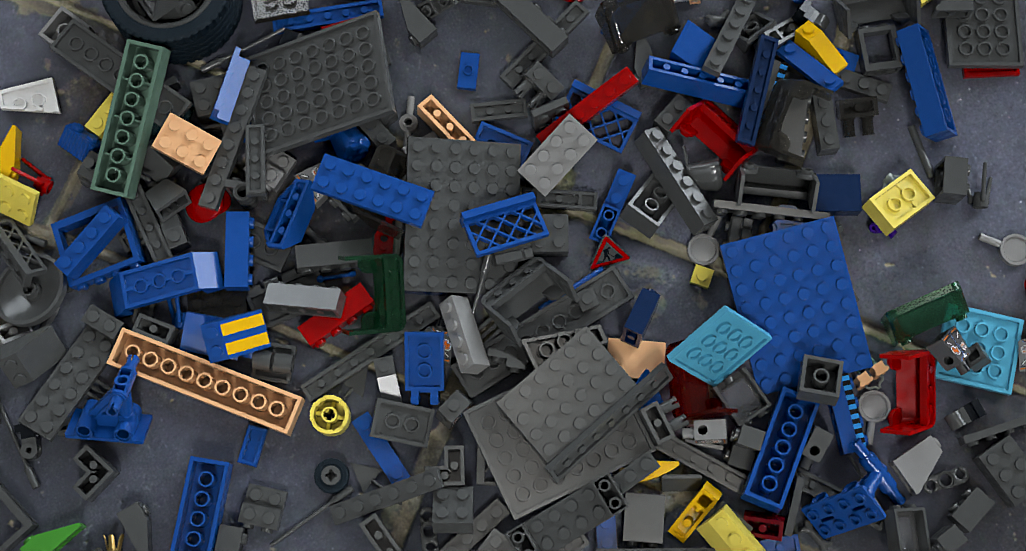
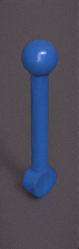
M356 271L325 277L319 275L316 280L322 283L324 280L356 276Z

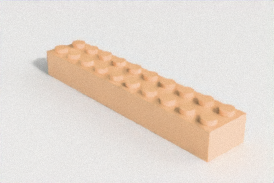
M123 327L107 360L108 365L120 369L125 365L128 355L132 354V358L133 355H136L140 359L136 368L137 377L287 436H291L306 401L303 397L216 363H210L208 360Z

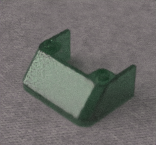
M392 253L338 256V260H357V265L361 272L373 273L375 311L366 312L361 317V328L342 329V333L352 336L399 332L403 330L406 325L402 258Z
M955 281L886 312L880 320L893 346L896 347L900 343L902 346L913 342L912 338L950 320L955 319L956 322L968 318L967 314L970 311L959 281Z

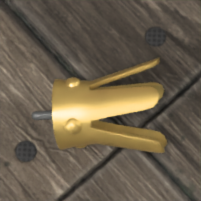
M110 534L108 536V545L106 537L103 535L107 551H121L124 534L120 535L117 548L115 547L113 535Z

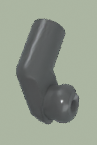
M725 9L720 16L707 15L705 23L710 27L721 28L724 26L731 11Z

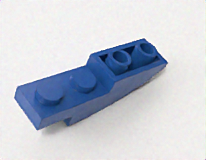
M620 168L618 169L592 229L590 239L600 243L603 235L611 237L636 175Z

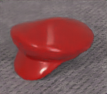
M206 183L193 188L188 194L192 203L185 207L188 216L195 222L206 223L227 211L231 205V198L226 190L217 212L198 205Z

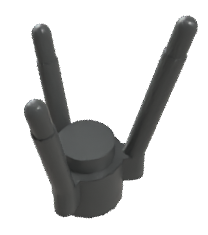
M987 162L983 163L981 192H975L974 196H972L969 189L967 194L968 204H972L973 209L988 208L992 177H989L986 188Z

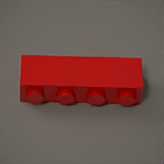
M361 282L345 293L347 298L341 318L312 316L297 327L312 349L322 347L326 343V339L331 336H337L347 324L349 326L354 324L358 320L357 317L363 313L364 315L368 314L374 309L375 302Z

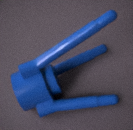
M193 295L190 312L195 310L197 295ZM179 297L175 298L176 313L174 312L171 299L167 300L172 325L179 330L183 329L186 312H181Z

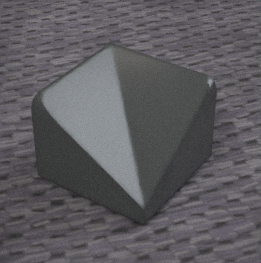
M978 342L969 347L971 354L965 361L974 372L979 371L992 362Z

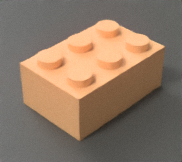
M170 112L151 148L196 173L204 175L222 141Z

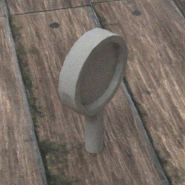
M717 216L718 220L708 229L707 234H698L688 243L687 255L695 265L709 266L718 258L720 248L719 243L714 238V234L722 219L721 217Z
M980 233L978 240L998 247L999 257L1005 264L1017 267L1026 263V237L1023 235L1011 234L1002 240H998Z
M878 390L867 391L858 398V414L862 416L865 422H868L866 431L868 445H873L875 423L884 421L891 411V403L888 397Z

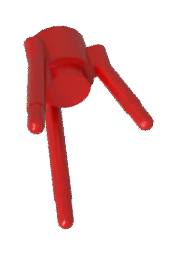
M21 158V161L39 175L37 178L11 167L12 171L33 181V187L40 192V196H43V194L48 195L52 190L54 184L51 181L52 178L45 175L26 159Z

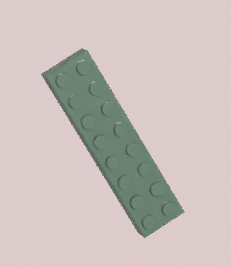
M127 39L90 189L135 200L171 54L170 50L162 46Z

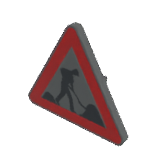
M603 235L589 267L591 270L597 269L601 266L604 267L629 260L630 256L608 235Z

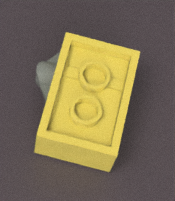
M909 169L902 175L889 173L882 180L881 191L872 196L862 208L884 235L888 236L927 207L935 199V196L917 175Z

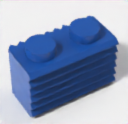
M74 122L65 125L58 145L83 162L91 150L99 153L101 141L97 135L84 130L83 125Z

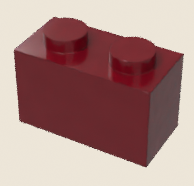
M745 510L743 519L753 527L751 533L754 537L782 541L785 516Z

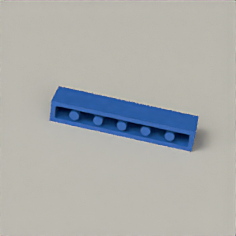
M650 55L642 69L641 84L738 108L743 107L749 80L721 73L719 78L702 71V68Z

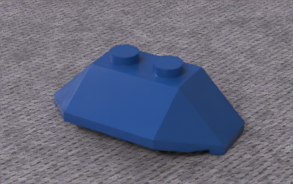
M295 179L292 185L287 187L278 197L264 229L267 247L284 250L302 241L315 210L311 180Z

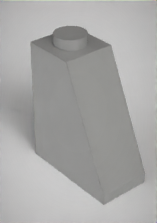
M931 435L925 437L888 463L911 496L920 493L943 452L940 448V442Z

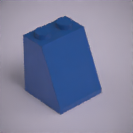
M688 20L670 53L669 60L702 68L716 39Z

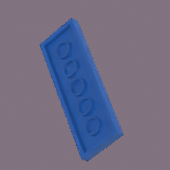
M326 153L311 186V191L420 229L423 226L435 191Z

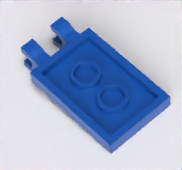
M187 311L180 350L208 355L200 325L222 317ZM253 352L241 356L252 359ZM239 356L231 358V360L238 361Z
M405 331V391H411V405H419L421 402L420 393H430V405H438L440 403L439 391L445 390L444 332Z

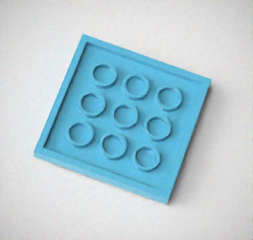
M949 302L946 303L941 333L955 326L968 348L978 342L992 362L977 372L971 369L964 375H960L955 367L946 371L936 360V379L1008 396L1012 395L1019 354L1018 342L1021 340L1024 320Z
M724 305L666 356L671 363L714 387L772 340V337L768 332Z

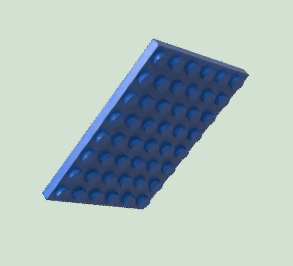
M834 216L719 245L737 313L768 332L772 337V340L749 358L754 380L764 395L781 391L783 387L792 388L798 386L800 364L804 354L844 361L842 374L873 366Z

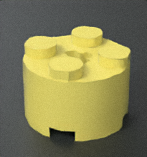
M325 395L313 403L310 409V421L313 427L321 434L337 436L343 434L349 427L351 412L341 398L334 395ZM333 412L335 417L329 420L326 415H330Z

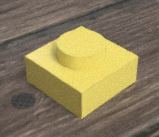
M696 264L690 284L708 289L714 270Z

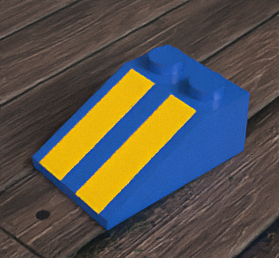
M262 309L208 321L200 325L210 363L271 347Z

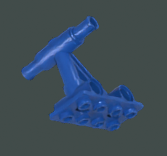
M132 354L128 355L125 365L119 369L117 377L114 379L112 388L99 401L89 399L83 409H75L66 429L65 438L144 444L153 417L149 414H142L141 407L132 402L131 389L137 376L136 368L140 362L138 356L133 355L132 358Z
M860 438L854 439L850 443V447L858 455L859 463L868 474L858 482L852 481L847 484L839 494L831 497L826 492L818 494L810 504L803 506L801 509L823 539L885 519L886 513L874 499L877 488L882 493L887 494L894 505H902L906 501V498L897 489V483L888 472L887 466L879 460L873 451L867 449Z

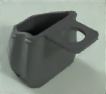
M684 145L686 169L701 190L719 191L723 185L720 159L713 158L689 163L686 145Z

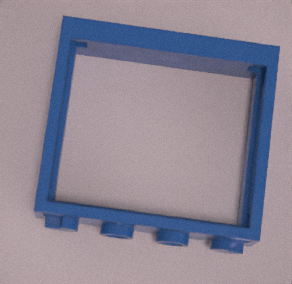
M118 197L51 224L61 256L68 248L64 233L89 224L105 205L115 209L128 221L124 225V229L133 257L77 280L66 276L70 288L77 291L87 290L91 285H100L107 282L106 279L114 278L119 272L147 264L136 225L126 199Z

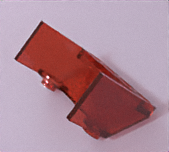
M684 340L669 344L666 349V355ZM666 356L667 367L674 377L669 382L671 398L675 396L677 399L672 405L677 402L680 405L679 408L672 410L674 418L684 414L686 418L683 420L717 418L738 413V409L722 408V403L719 399L709 398L708 384L671 363Z

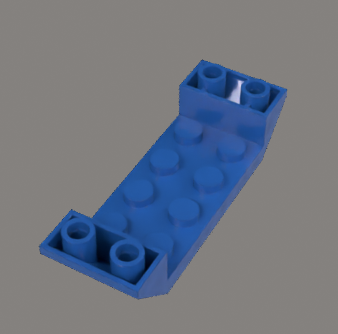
M190 252L119 272L109 281L116 319L133 315L136 308L202 290L208 294L225 289L218 252Z

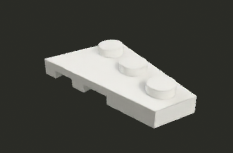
M52 77L0 90V108L3 111L61 114L55 81Z

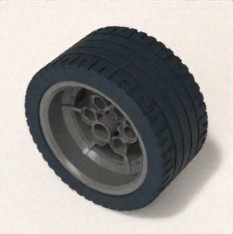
M102 0L107 14L126 41L131 39L162 46L170 50L171 54L168 64L173 63V65L193 63L196 60L200 61L204 57L207 58L211 56L210 54L217 52V49H221L224 43L229 41V37L234 34V30L237 29L243 10V0H192L197 9L183 19L152 21L147 12L142 10L138 0Z

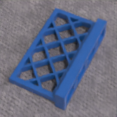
M575 79L566 97L570 105L569 110L574 107L570 102L573 93L579 95L581 100H583V98H586L596 89ZM617 100L600 113L603 124L592 127L591 121H589L591 128L587 130L592 131V134L595 136L594 130L604 127L607 137L597 138L596 142L622 154L642 116V112ZM613 112L616 120L605 123L602 113ZM627 119L633 122L630 129L621 130L619 121ZM617 122L620 132L609 136L606 126ZM621 135L623 143L620 149L612 145L610 138Z
M534 192L461 212L460 224L466 231L476 258L549 236V231L536 204ZM533 208L535 213L533 219L523 215L524 211ZM512 214L517 216L518 219L514 224L505 220L506 216ZM494 219L500 222V224L495 229L488 226V222ZM520 219L531 223L528 230L518 226ZM502 224L513 228L510 235L499 231ZM535 224L541 227L543 232L536 234L530 231V229ZM477 225L482 227L479 235L471 232L469 226ZM485 229L495 233L492 240L481 236ZM515 229L525 233L524 238L517 239L513 237ZM497 235L507 239L506 243L501 245L494 242ZM481 240L489 244L488 248L479 251L477 247L478 241Z

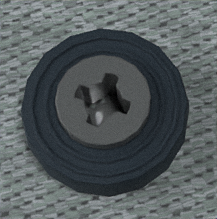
M325 459L315 469V484L325 493H338L349 482V469L339 459Z

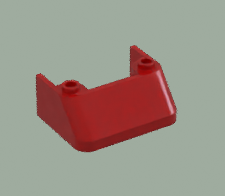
M705 99L687 108L670 129L672 133L680 129V133L685 137L696 136L722 160L720 165L721 170L726 174L723 178L725 182L738 172L740 165L748 162L760 149L757 142L754 147L736 143L735 137L738 125L712 101Z
M893 350L879 354V358L887 359V364L891 370H896V408L892 409L888 414L889 426L881 428L880 433L910 436L932 428L936 421V359L928 350Z

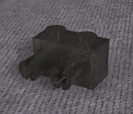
M877 96L835 101L837 120L843 121L844 138L856 136L854 127L856 117H859L862 121V136L875 134L873 117L874 115H879Z

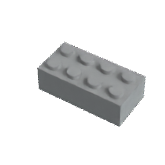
M568 114L517 171L546 197L598 139L571 114Z

